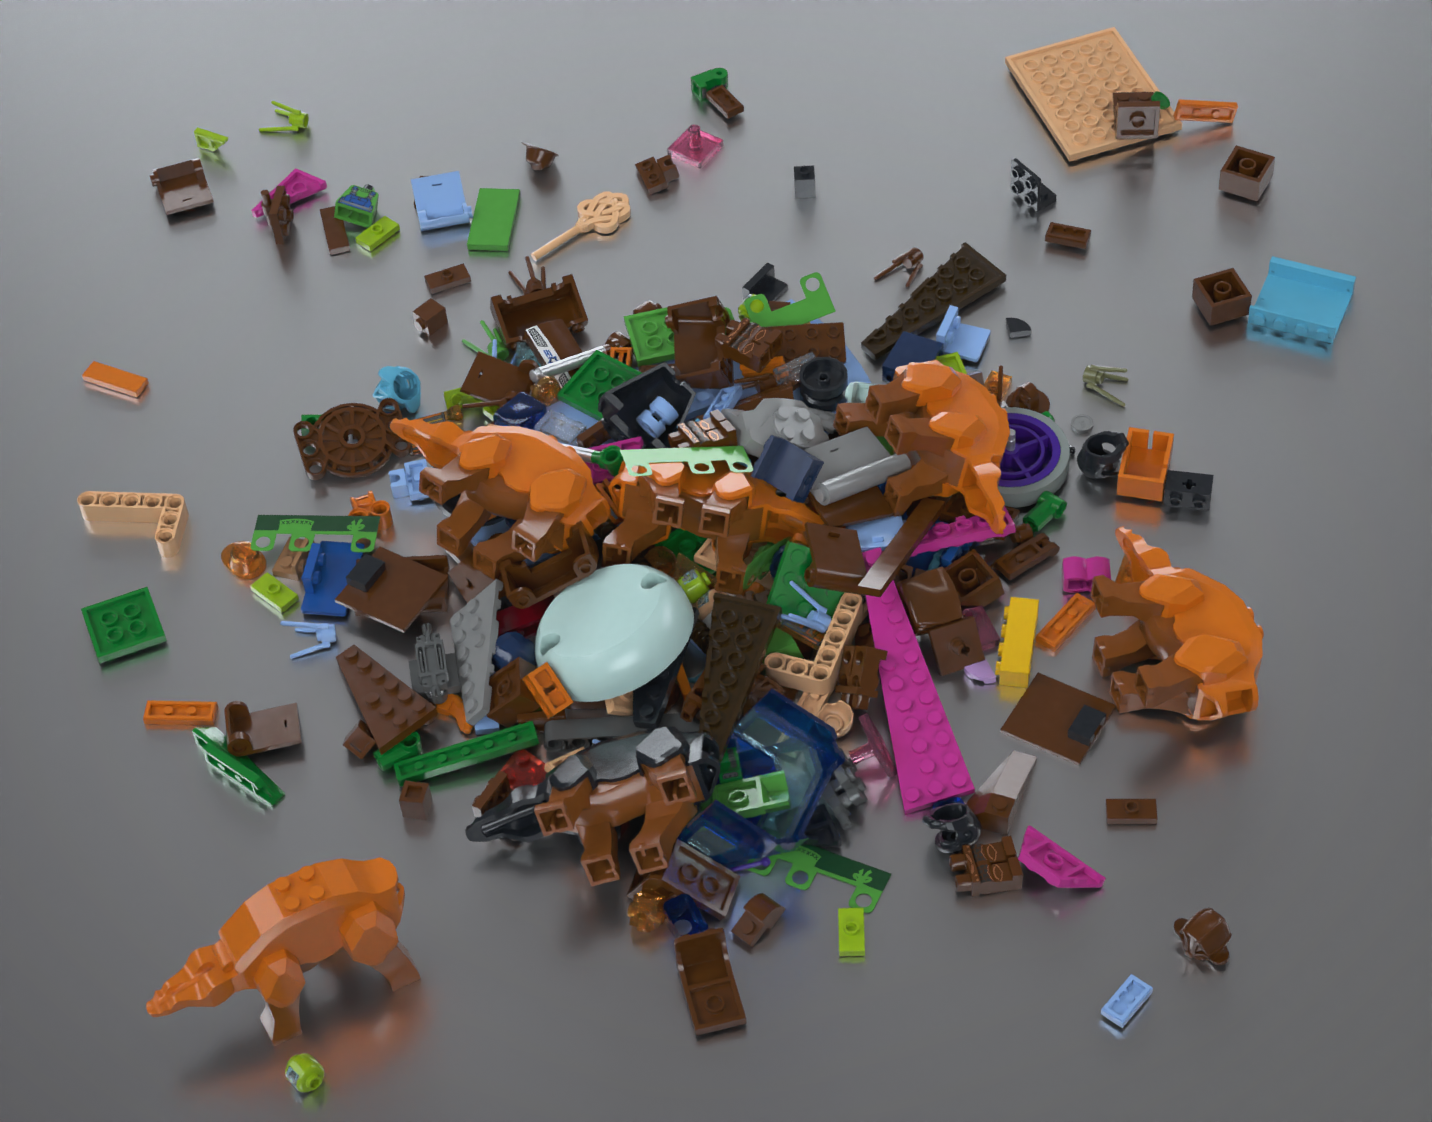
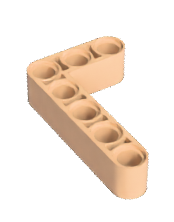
M85 491L78 496L77 502L82 517L85 520L158 523L155 540L160 555L169 558L179 552L189 517L185 499L182 495Z
M844 593L814 661L781 653H770L764 661V664L767 665L765 668L766 676H769L770 679L784 687L816 695L828 694L832 690L840 671L844 645H851L863 617L862 596L852 593Z

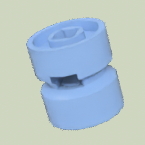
M657 396L649 405L650 410L645 409L636 418L638 424L653 438H658L666 430L665 425H671L679 417L672 405L660 396Z

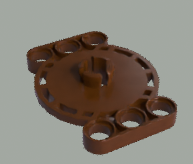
M385 398L380 402L378 409L363 403L340 404L323 413L314 426L307 421L296 423L293 428L294 438L308 478L320 480L325 476L326 471L342 478L365 477L382 468L390 459L392 453L398 457L407 456L411 452V443L389 429L390 423L394 418L398 420L403 419L397 401L392 398ZM391 405L395 410L392 413H385L383 408ZM302 428L310 431L306 436H300L297 432ZM352 434L353 440H358V442L355 444L347 443L349 441L348 435ZM398 442H405L408 445L403 450L395 447ZM309 446L314 447L316 449V451L310 455L305 454L303 452L304 449ZM381 457H383L382 461L374 466V464L377 463ZM313 465H319L322 468L318 473H312L309 469ZM338 469L343 471H351V473L338 471Z

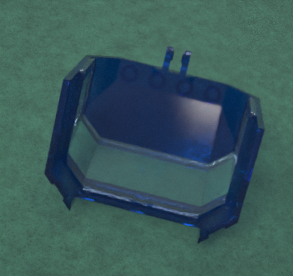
M771 688L737 722L727 748H737L744 779L784 770L790 794L791 808L756 817L744 818L715 799L682 829L677 839L721 865L795 851L808 839L803 834L832 773L846 761L843 751H839L836 742L838 737L835 729ZM720 777L718 778V781H717V784H716V785L721 784V783H720Z

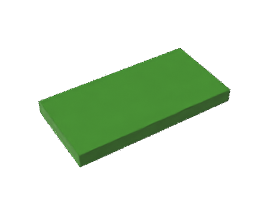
M479 189L467 241L468 250L509 251L521 195L520 189Z

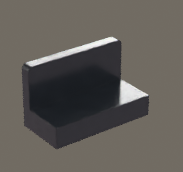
M767 262L742 287L743 301L749 294H763L769 304V301H776L788 289V284L775 278L774 265Z

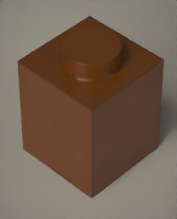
M432 298L412 311L415 328L428 336H431L448 323L446 308Z

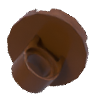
M1026 382L1020 386L1021 390L1014 407L1029 409L1040 414L1049 411L1050 402L1045 393L1038 390L1031 382ZM1015 391L1007 397L1006 404L1008 407Z

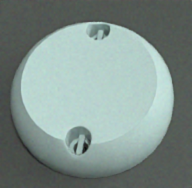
M619 564L595 570L591 575L566 587L551 602L543 614L535 638L536 663L540 667L548 662L573 701L594 702L624 695L658 676L681 653L692 632L694 624L693 608L681 586L672 577L655 568L640 564Z

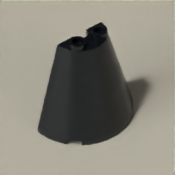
M666 362L605 392L600 398L598 411L602 412L603 415L601 422L615 442L641 436L644 441L642 449L671 448L668 434L677 432V424L685 421L696 393L688 383L684 381L679 382L676 379L675 370ZM657 396H660L672 405L679 417L671 425H665L666 430L658 438H653L638 424L636 418L645 409L650 410L649 405Z

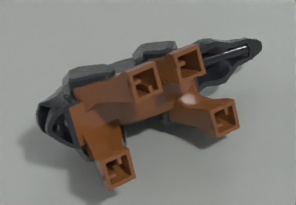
M666 726L657 729L638 730L631 734L615 736L611 739L600 741L569 756L564 762L546 773L542 783L515 788L503 802L487 810L481 817H476L473 823L466 827L467 839L472 842H487L500 838H509L530 843L542 837L552 835L555 832L577 835L585 849L581 855V864L592 887L620 880L621 873L617 841L621 837V824L645 815V822L640 833L629 844V851L637 870L641 875L668 868L673 844L682 829L701 815V804L711 797L715 789L721 769V764L718 761L720 757L719 745L713 737L706 733H686L678 731L676 727Z

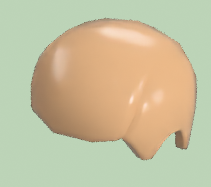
M838 700L836 703L827 702L817 713L816 724L822 734L830 738H839L851 730L854 713L851 706L842 700Z

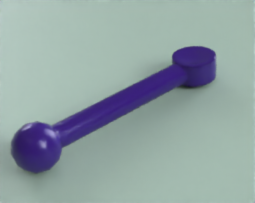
M763 857L760 861L728 869L737 872L761 865L767 867L770 865L771 860L768 857Z

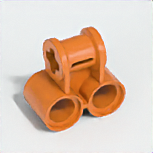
M368 491V494L357 498L350 497L353 510L349 512L348 516H380L378 530H386L392 526L393 519L388 502L384 500L376 501L372 491Z

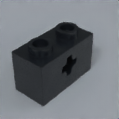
M1168 470L1164 505L1210 510L1214 475Z

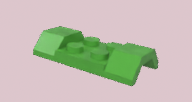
M784 770L716 785L711 797L701 804V815L690 822L692 828L696 830L790 809V794Z

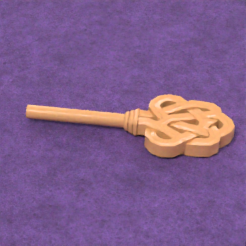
M604 191L593 199H586L580 202L577 206L579 219L575 226L531 254L532 259L538 260L579 233H586L592 229L602 234L614 232L618 225L626 221L631 215L628 196L623 193Z

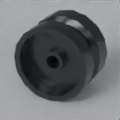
M817 357L809 360L801 367L799 371L800 400L806 406L834 412L838 404L846 403L845 391L848 386L847 369L842 362L830 357Z

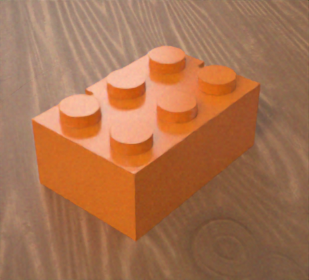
M1129 427L1127 434L1129 445L1123 452L1117 481V495L1162 502L1167 471L1169 470L1173 452L1174 434L1154 431L1152 449H1148L1149 430Z

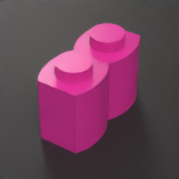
M1077 556L1063 558L1062 582L1063 591L1091 592L1094 576L1104 575L1111 579L1110 559L1100 556L1087 559Z

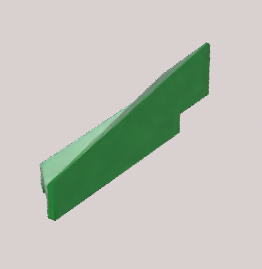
M195 727L192 730L196 745L202 748L206 762L271 807L285 796V792L246 755L238 757L228 752L227 736L217 727Z

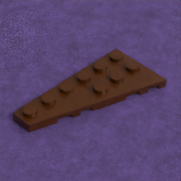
M352 645L336 656L338 665L381 755L438 715L435 706L356 645Z

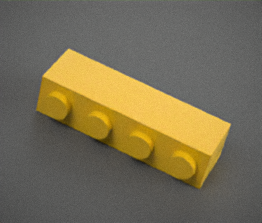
M1011 597L1010 605L1004 608V620H1007V624H1002L1001 638H1004V643L999 642L998 656L1002 658L1001 661L996 662L995 675L1000 676L999 685L1028 688L1038 620V599Z

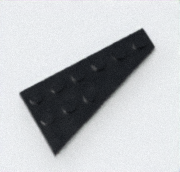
M692 607L694 624L689 640L681 653L658 676L633 690V723L635 727L659 728L700 614L697 607Z

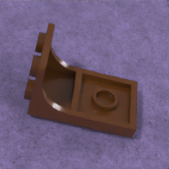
M710 928L704 932L692 935L685 934L674 940L676 966L696 1036L747 1024L728 956L724 929Z

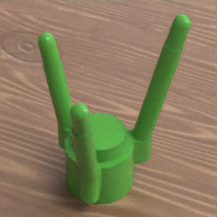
M483 320L480 321V324L492 341L487 346L488 353L465 339L462 340V343L477 353L480 351L492 356L493 339H497V359L504 361L509 355V350L506 348L496 328L493 329L494 337Z

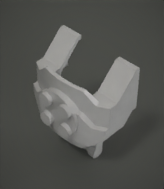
M766 398L754 410H721L726 420L736 429L738 446H743L747 454L760 458L764 450V444L770 435L783 437L803 450L829 441L828 434L823 430L821 418L812 413L803 401L786 398ZM777 489L776 495L780 496L782 493H784L781 490Z

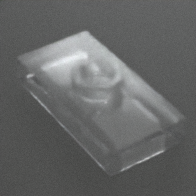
M813 352L773 369L777 385L788 381H798L801 367L809 360L816 358Z

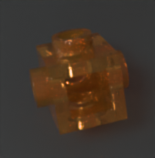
M643 891L634 895L633 902L629 904L627 916L630 917L629 925L635 926L637 931L650 933L657 929L665 920L666 910L663 909L665 897Z

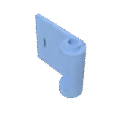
M459 171L411 179L421 231L470 223L469 218H473L472 209L465 202Z
M890 516L846 526V529L857 530L862 552L879 547L884 551L906 520H902V516Z

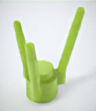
M271 101L273 105L284 109H275V112L289 116V124H292V126L259 128V131L299 132L300 128L305 129L307 127L309 115L301 112V110Z

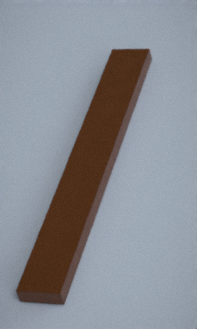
M923 498L859 583V594L875 597L882 596L944 511L945 501Z

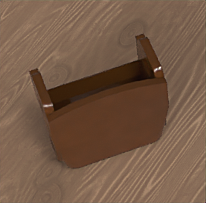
M940 567L929 570L896 584L915 636L928 634V629L964 618L957 590L945 568Z

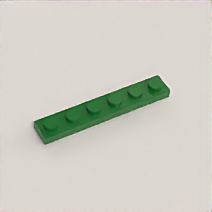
M532 720L393 763L398 784L402 787L405 781L418 782L540 743Z

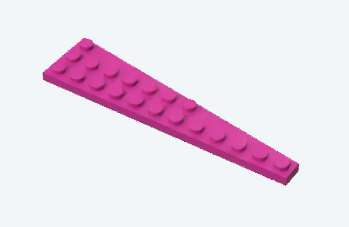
M881 547L862 552L867 572L882 554ZM893 580L881 597L865 595L874 646L877 649L888 651L886 660H880L878 670L903 809L906 815L975 793V788Z

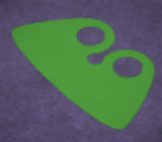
M791 536L764 551L748 565L744 576L743 590L748 589L758 575V580H761L768 574L770 570H767L764 575H762V572L772 562V558L779 550V547L786 545L787 540H791ZM756 573L754 580L747 585L749 579Z

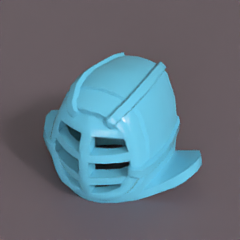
M386 366L381 368L378 372L381 381L376 386L372 396L379 403L385 398H392L397 401L400 410L406 407L409 413H415L421 402V382L418 376L407 367ZM387 405L384 407L387 409L395 410V408L391 405Z

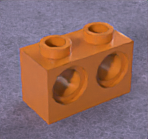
M548 662L522 678L548 719L574 703Z

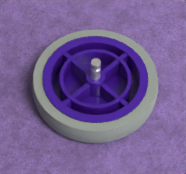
M1003 407L1008 414L1010 435L1000 465L1001 477L997 488L1004 499L1005 506L1016 508L1037 503L1038 498L1044 491H1050L1054 494L1064 483L1070 466L1069 443L1063 430L1045 415L1024 408Z

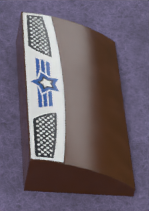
M563 319L547 321L525 329L524 339L541 366L582 353ZM580 367L549 378L557 393Z

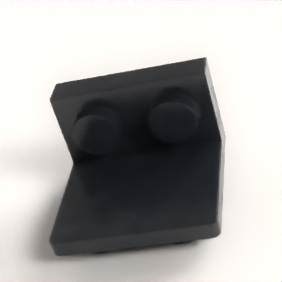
M1017 158L1012 159L1010 188L1015 195H1018L1036 212L1056 202L1057 195L1041 183V178Z

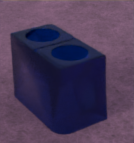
M522 391L495 412L493 416L494 425L519 426L537 430L548 421L546 405Z
M680 894L664 903L666 925L675 939L682 936L674 926L679 920H687L691 923V930L687 933L690 935L709 929L707 922L690 895Z

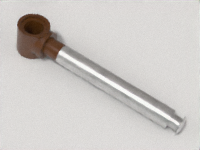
M616 331L608 337L605 345L531 370L529 373L530 379L533 382H537L538 380L541 381L579 368L596 350L610 356L611 347H632L630 339L621 332ZM616 353L615 358H619V353ZM624 353L623 361H626L627 353Z

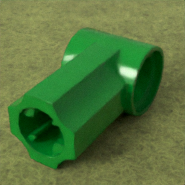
M1044 491L1038 498L1036 506L1023 517V523H1028L1033 533L1039 532L1053 517L1058 519L1066 510L1067 502L1050 491Z
M415 731L383 755H381L379 750L373 753L381 770L385 771L393 767V763L422 755L423 748L420 736Z

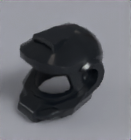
M1103 431L1086 439L1077 456V464L1083 475L1091 479H1102L1119 474L1121 465L1119 459L1129 445L1125 434ZM1102 443L1112 444L1116 449L1113 452L1105 450Z
M952 803L934 808L922 819V822L929 828L941 830L935 837V845L943 853L956 854L962 851V846L974 845L981 835L980 821L968 805L963 803Z

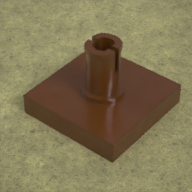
M973 616L927 630L940 676L963 670L965 666L985 660Z

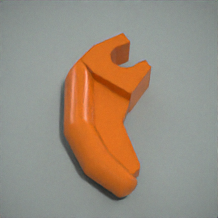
M448 694L447 700L444 703L436 704L438 713L454 717L461 732L464 734L471 733L473 726L466 722L463 699L460 696Z

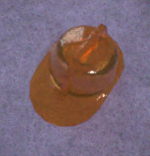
M236 541L223 549L221 560L238 578L245 580L259 577L266 569L264 555L261 551L251 550L250 542Z

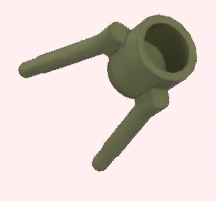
M1087 365L1083 373V382L1087 383L1086 388L1093 389L1124 407V402L1096 385L1102 384L1104 378L1127 382L1129 380L1127 377L1105 373H1126L1127 369Z

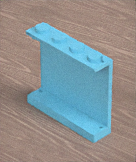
M1272 256L1269 263L1268 276L1254 306L1250 305L1248 323L1333 344L1354 293L1356 276Z

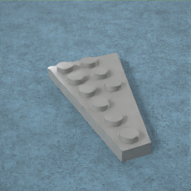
M495 579L450 618L466 722L472 726L490 711L492 687L489 686V677L494 673V665L491 664L492 655L496 654V640L499 628L496 612L501 608V600L498 599L499 591L503 590V582Z

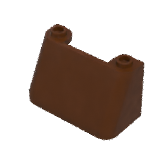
M572 274L563 276V282L556 285V282L551 283L550 288L512 298L509 295L506 300L502 299L501 294L491 297L490 310L507 349L517 351L520 350L519 344L528 345L524 339L525 329L551 320L563 319L569 331L573 333L585 330L588 318Z
M712 296L668 306V315L665 316L667 328H671L674 333L675 366L671 367L676 372V379L679 382L684 381L694 389H722L734 386L733 360L731 358H724L723 350L715 346V337L719 333L729 335L726 332V327L731 321L727 310L719 298Z
M582 521L577 522L576 525L571 527L572 537L566 539L569 549L532 568L528 566L526 561L522 562L521 565L513 564L510 558L499 563L506 595L513 606L519 609L528 608L594 573L597 568L600 552L596 542Z

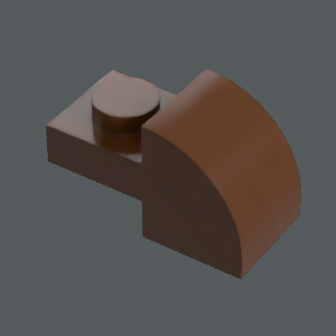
M759 893L744 905L743 908L746 911L732 928L731 932L753 948L767 927L771 930L786 909L766 894Z

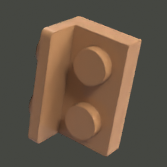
M289 537L272 572L273 576L299 581L304 572L310 551H290L291 537ZM298 538L295 540L294 545L297 548H304L308 545L309 540L307 538Z

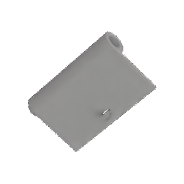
M868 427L805 449L806 452L824 462L810 490L815 499L822 505L831 504L885 483L888 477L897 476L911 469V462L906 454L890 455Z

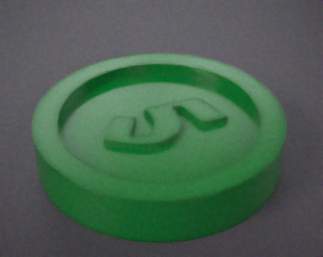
M1156 91L1151 96L1152 101H1160V109L1166 110L1170 106L1168 97L1162 92Z

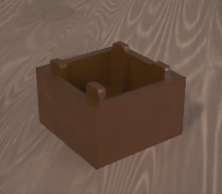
M518 657L489 677V686L492 687L490 711L487 717L506 728H510L517 723V714L532 713L539 709V704L522 680L523 677L538 667Z

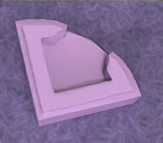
M987 660L964 667V672L970 679L974 678L984 681L986 684L996 682V676Z

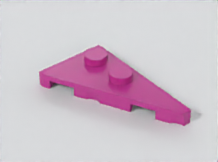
M295 168L277 186H285L286 193L290 195L291 204L326 189L327 183L325 180ZM276 187L269 193L271 199L274 198ZM262 201L251 210L255 218L264 215L261 205Z

